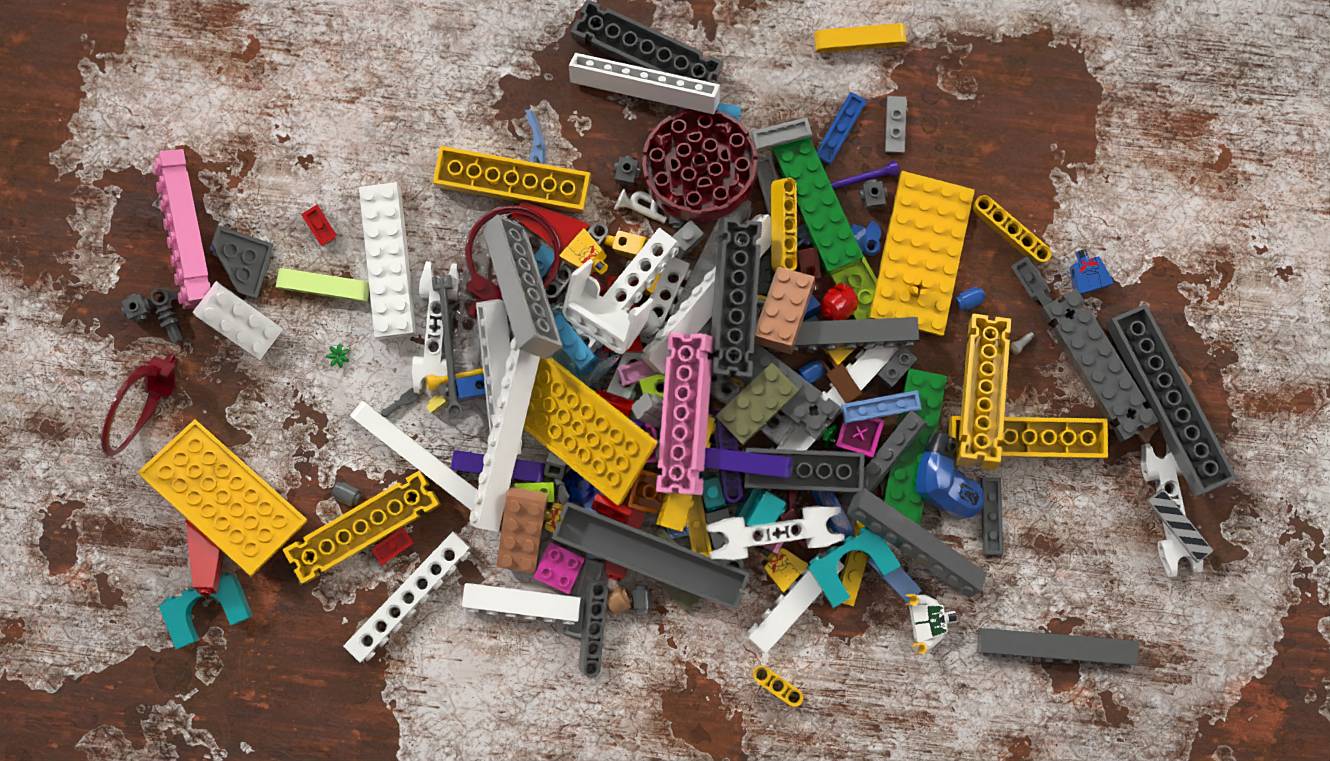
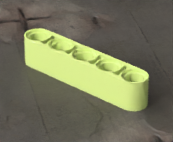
M279 268L276 288L359 302H368L370 291L369 282L284 268Z

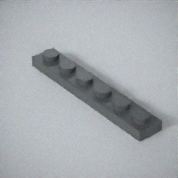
M912 410L908 413L864 468L863 489L865 488L872 493L928 424ZM845 492L839 500L849 509L852 498L857 493Z

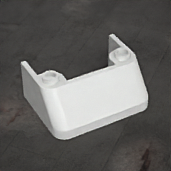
M590 259L571 275L563 306V315L569 322L616 353L623 354L629 349L647 323L654 300L650 298L640 308H633L629 314L599 295L600 285L598 281L589 276L593 261Z

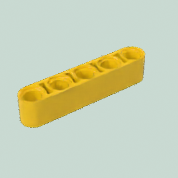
M903 23L823 29L814 32L815 51L817 53L899 47L907 44L906 29Z
M792 178L775 180L771 184V265L775 272L777 266L793 271L797 267V186Z
M983 195L974 202L972 206L973 212L1025 257L1029 255L1034 264L1042 265L1050 259L1051 249L994 200ZM984 202L987 209H981L978 203ZM993 214H998L1001 217V222H996L993 219ZM1009 226H1012L1015 229V234H1010L1008 232ZM1022 239L1029 240L1030 247L1024 246ZM1037 251L1043 252L1045 258L1040 259L1037 256Z

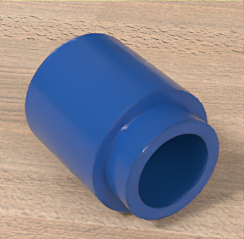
M975 286L960 293L956 297V302L961 311H969L983 304V299L986 296L982 288L978 289Z
M813 360L797 370L798 375L810 384L822 378L823 374L826 373L820 360Z

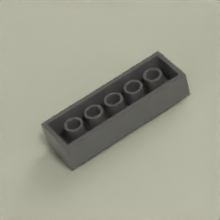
M745 449V452L793 459L790 478L744 472V488L858 493L863 490L864 453Z

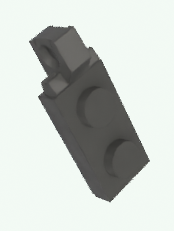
M1029 255L1011 266L1031 298H1034L1035 301L1039 300L1043 307L1053 302L1048 294L1051 292L1049 286Z

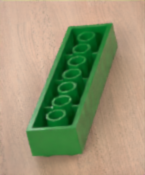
M810 138L769 148L782 179L792 178L796 182L797 212L826 277L861 263L864 256Z
M908 369L905 372L902 393L918 390L921 410L914 412L928 424L886 474L882 500L920 526L925 499L916 491V477L930 434L933 432L937 433L947 376ZM909 412L897 415L895 430Z

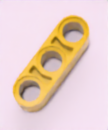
M758 665L753 669L752 676L754 680L781 700L793 707L799 706L802 703V692L768 667ZM760 669H764L767 672L766 677L762 680L756 677V673ZM777 680L783 683V687L779 691H775L772 688L773 683ZM791 692L799 694L796 702L789 701V694Z

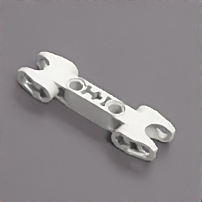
M428 261L425 262L419 287V297L429 298L424 357L414 356L412 363L414 393L421 394L426 375L434 374V376L438 375V377L447 375L446 359H443L442 320H439L442 319L441 313L434 314L433 312L434 307L440 305L439 290H433V263ZM452 263L449 275L452 276L453 289H447L448 302L449 300L458 301L460 295L458 264ZM432 318L437 319V325L440 327L436 333L432 330V327H436V321ZM433 343L439 344V349L436 352L430 351V346ZM448 383L440 384V395L447 396Z
M1150 443L1141 445V469L1145 481L1154 480L1156 492L1161 489L1165 490V486L1168 484L1171 487L1168 495L1185 515L1177 476H1182L1183 474L1168 445L1166 444V455L1163 459L1156 457ZM1163 522L1166 540L1158 541V552L1168 577L1177 576V564L1183 556L1188 559L1194 572H1202L1203 560L1196 563Z
M841 507L803 508L804 519L747 527L744 525V517L727 518L706 525L708 532H722L725 536L723 547L709 552L710 558L730 560L747 558V547L804 538H806L807 548L825 547L844 540V534L829 533L826 529L828 518L841 513ZM797 525L798 532L792 535L791 528ZM776 529L784 531V533H776V536L772 535V532H775ZM756 530L760 531L758 540H754L752 537Z

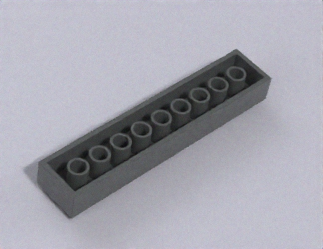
M1145 304L1112 318L1106 324V327L1137 387L1144 396L1148 408H1151L1157 417L1158 422L1156 424L1194 497L1237 479L1148 306Z

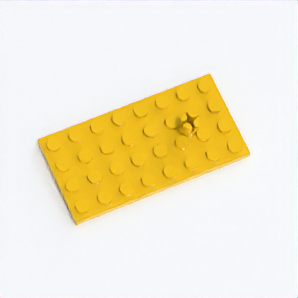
M905 171L900 173L871 305L870 319L918 317L919 331L944 336L974 189Z
M540 357L523 429L616 505L622 504L658 442L553 358L544 359Z
M196 419L137 472L146 483L250 577L307 522V519Z

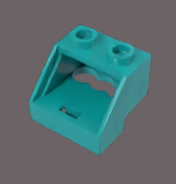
M748 489L744 502H741L734 517H744V525L746 527L775 523L777 518L783 515L786 502L767 491Z

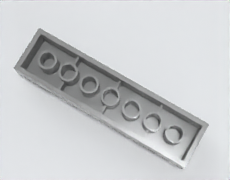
M497 214L482 229L515 337L516 346L521 351L548 359L562 347V343L526 228Z

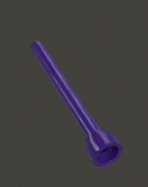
M892 161L888 162V165H885L884 168L830 182L833 189L884 175L894 177L899 175L897 162Z

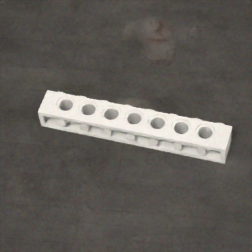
M658 228L603 298L629 314L630 307L634 302L637 303L642 298L643 291L651 287L655 281L654 278L658 273L664 271L669 259L677 255L680 247L678 242L661 228ZM657 250H663L661 256H655ZM650 264V270L644 272L643 267ZM638 279V285L631 287V282ZM622 294H626V299L622 302H619V297ZM580 328L576 329L575 332L583 341L590 339L588 348L592 353L604 345Z
M676 257L670 258L666 263L667 266L659 278L654 293L649 297V299L654 300L651 310L661 309L663 311V315L659 317L662 323L660 330L668 324L665 320L668 314L672 315L676 307L673 304L676 297L680 298L684 289L681 285L684 280H688L692 271L689 269V263ZM674 274L678 276L679 280L676 283H671L668 281V277ZM662 292H669L671 298L669 300H662L660 294ZM640 336L641 343L651 344L656 337L647 339V337ZM624 353L618 367L628 365L633 360H643L640 357L642 353ZM616 370L607 392L634 400L637 393L634 389L636 384L640 383L638 381L632 383L629 387H623Z
M452 532L352 636L344 647L359 662L364 660L368 662L376 654L374 650L378 646L382 647L389 640L387 636L392 631L396 633L402 627V620L405 617L409 619L416 612L415 607L419 603L423 604L430 597L428 593L433 588L437 590L443 584L442 579L446 574L450 576L457 569L455 565L460 560L463 562L471 554L469 552L471 547L456 532ZM448 550H452L455 553V558L452 561H448L445 557ZM435 564L441 566V573L439 575H435L432 572V567ZM421 578L426 579L428 582L425 589H421L418 585ZM408 592L414 595V601L411 604L405 600V595ZM393 607L400 609V616L398 618L393 617L391 613ZM380 621H384L387 625L384 632L378 629ZM367 635L373 639L371 646H367L364 642V638Z

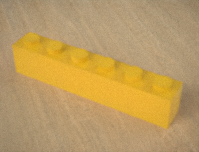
M708 417L707 448H710L709 438L710 435H713L716 428L715 418ZM665 493L656 524L683 532V528L687 527L689 517H687L688 511L692 509L694 504L693 494Z

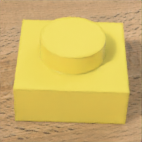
M436 395L428 401L429 405L426 407L430 413L434 414L447 405L448 401L444 396L438 397Z

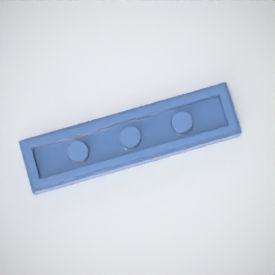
M918 390L841 404L844 424L906 413L911 410H921Z

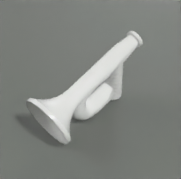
M623 189L614 208L617 210L618 208L627 207L663 224L667 218L657 213L658 205L650 194L643 191L635 192L629 199L625 189ZM638 199L651 203L650 209L640 205Z

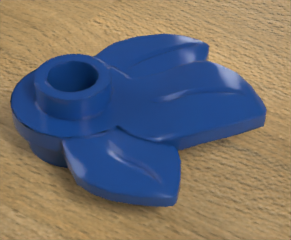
M872 221L867 228L860 225H852L851 230L861 252L867 256L876 255L881 248L879 242L881 229L875 221ZM872 244L874 249L869 250L867 245Z

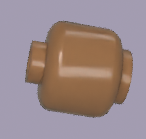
M622 586L609 590L607 592L606 611L618 615L630 609L631 602H633L630 591Z

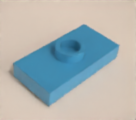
M541 245L534 257L541 279H543L554 263V252Z

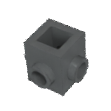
M626 155L620 157L619 162H615L613 173H616L615 183L634 187L635 179L639 178L641 173V167H638L639 163L638 160H635V157Z
M875 179L866 181V184H863L861 190H859V198L864 203V209L883 208L886 204L885 198H887L886 186L883 187L882 181L877 182Z
M138 293L127 296L126 300L122 301V313L129 320L142 322L147 317L153 315L150 300L140 294L138 295Z

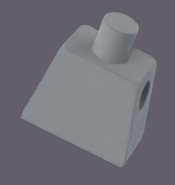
M691 220L672 236L680 245L679 252L676 255L680 260L706 237V234Z

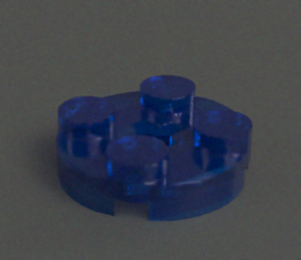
M571 468L563 477L562 481L565 483L566 491L569 494L568 501L585 504L592 499L596 492L593 491L595 487L574 469ZM582 481V483L580 484L581 487L578 488V483Z

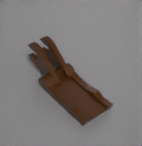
M826 354L827 360L833 367L830 370L821 358L819 359L827 372L826 376L845 403H851L863 396V393L842 363L837 366L830 355Z

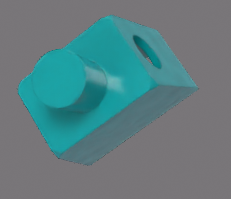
M712 474L699 478L703 479L702 497L707 514L726 509V502L718 476Z

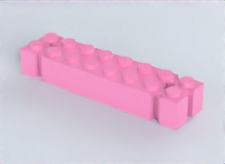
M183 149L160 151L158 158H155V164H153V173L159 178V182H156L157 193H161L160 209L161 212L165 213L166 218L163 219L164 229L168 230L169 233L167 245L169 249H172L171 265L176 269L174 280L175 284L180 287L178 301L179 304L183 305V309L196 308L211 287L207 277L208 272L188 171H186L184 151Z
M683 333L668 334L667 349L672 350V355L667 357L658 463V468H663L662 476H657V492L702 495L703 479H699V471H704L712 361L708 360V353H713L714 337L707 334H691V336Z

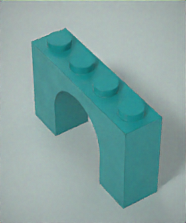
M866 526L859 530L860 535L857 537L849 536L842 541L844 545L837 548L835 545L826 551L828 555L822 559L820 556H817L809 562L811 565L807 568L832 608L850 598L837 574V564L846 552L861 551L867 554L882 576L901 566L885 540Z
M229 572L221 574L218 593L211 594L210 596L216 598L222 604L230 625H236L253 617L237 575H229ZM193 588L181 592L182 596L175 598V596L163 600L164 604L159 605L176 649H181L199 641L191 620V611L196 601L204 596L199 595Z

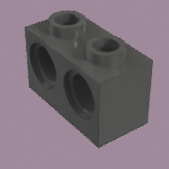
M902 346L875 377L890 389L918 358Z

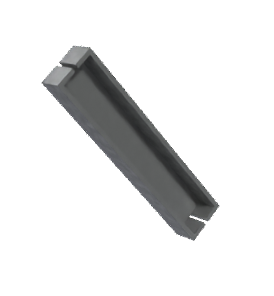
M569 502L565 503L560 516L564 522L557 523L552 539L737 611L743 595L738 591L739 589L745 590L751 573L711 559Z

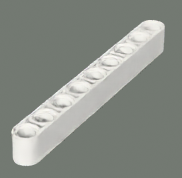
M364 401L359 403L350 415L354 420L473 511L475 504L474 496L478 489L451 470L389 420L382 417L380 413Z

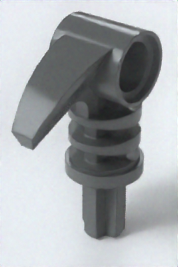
M157 288L151 292V305L157 308L155 313L160 314L158 320L163 321L160 324L161 329L166 328L171 342L178 343L182 340L177 323L180 321L178 318L173 317L175 312H171L173 308L171 301L178 300V293L180 291ZM155 295H163L165 300L158 303L154 300Z

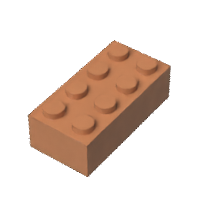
M777 266L755 330L754 344L792 354L815 286L814 276Z
M514 487L509 488L506 494L496 567L535 574L539 562L548 493Z

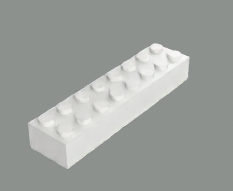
M397 182L359 187L374 336L378 340L416 336L401 187Z

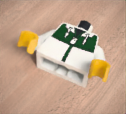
M906 594L905 596L910 597V602L905 603V605L909 606L914 639L916 642H919L914 643L912 646H918L919 648L915 655L924 654L943 639L944 634L948 632L947 624L957 622L955 611L944 612L943 605H939L936 599L929 596Z

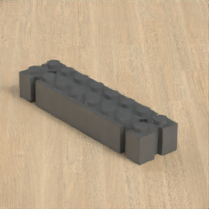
M592 0L585 1L580 11L582 20L577 18L571 30L572 39L582 44H586L589 41L593 49L625 64L714 83L712 80L717 82L723 69V61L712 56L706 59L703 57L702 51L609 8L604 12L601 10V5Z
M724 217L719 221L718 237L722 238V242L717 245L711 327V337H714V358L710 359L712 361L711 376L725 377L731 373V378L748 379L752 377L753 361H748V356L754 353L761 245H757L756 241L761 238L762 222L747 220L743 224H739L740 219ZM731 353V356L734 357V359L731 360V358L728 357V354Z
M1077 288L1065 294L1059 300L1060 303L1056 299L1039 311L1047 324L1052 322L1054 326L1052 330L1053 335L1102 415L1107 419V423L1110 421L1114 423L1115 428L1112 431L1119 442L1137 434L1136 428L1142 431L1158 422L1152 409L1146 410L1142 403L1146 401L1094 315L1089 308L1084 310L1082 307L1084 299ZM1066 313H1067V314H1070V315H1071V318H1070V317L1066 318V317H1065V314H1066ZM1130 412L1132 416L1127 418L1126 414Z
M754 344V353L748 356V361H753L752 377L736 379L747 387L762 371L773 363L800 390L779 412L798 427L802 424L805 425V432L818 441L827 430V425H825L827 421L833 423L841 413V407L830 398L827 401L823 400V393L762 346ZM708 353V358L714 355V353ZM731 353L728 354V357L733 360L734 357L731 356ZM813 409L814 411V409H817L818 415L815 416L814 414L811 416L810 410Z

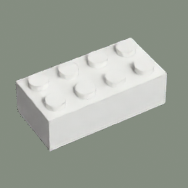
M217 281L193 311L199 319L259 360H261L283 330L278 324Z

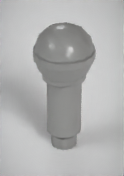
M1030 332L1019 341L1012 342L1009 345L1010 352L1012 354L1021 353L1023 347L1032 340L1034 334Z

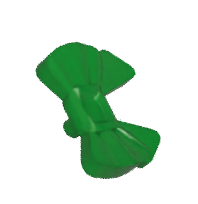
M835 424L832 428H828L823 436V440L826 441L824 447L827 449L832 442H836L834 438L837 436L839 429L836 428L837 425Z

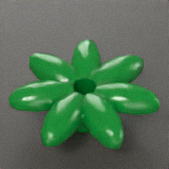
M341 343L338 344L336 349L333 346L329 347L332 353L326 355V358L332 359L330 366H334L337 363L339 368H342L343 361H350L348 357L344 356L349 352V349L342 350Z

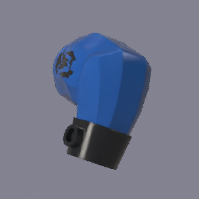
M933 432L930 434L918 467L916 491L932 506L952 515L954 518L959 520L971 518L979 513L983 507V489L977 482L967 478L959 470H955L954 461L956 459L958 440L948 435Z

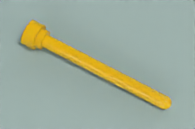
M483 368L456 373L455 377L459 379L483 375ZM426 375L425 381L428 391L437 389V387H440V384L448 383V376Z

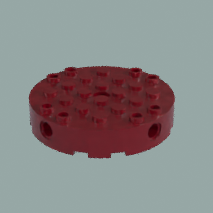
M692 109L683 110L681 113L672 117L669 116L661 121L649 135L642 157L645 185L656 204L677 218L695 222L722 218L738 209L752 192L757 176V151L755 143L750 137L748 130L737 119L724 112L716 110L714 114Z

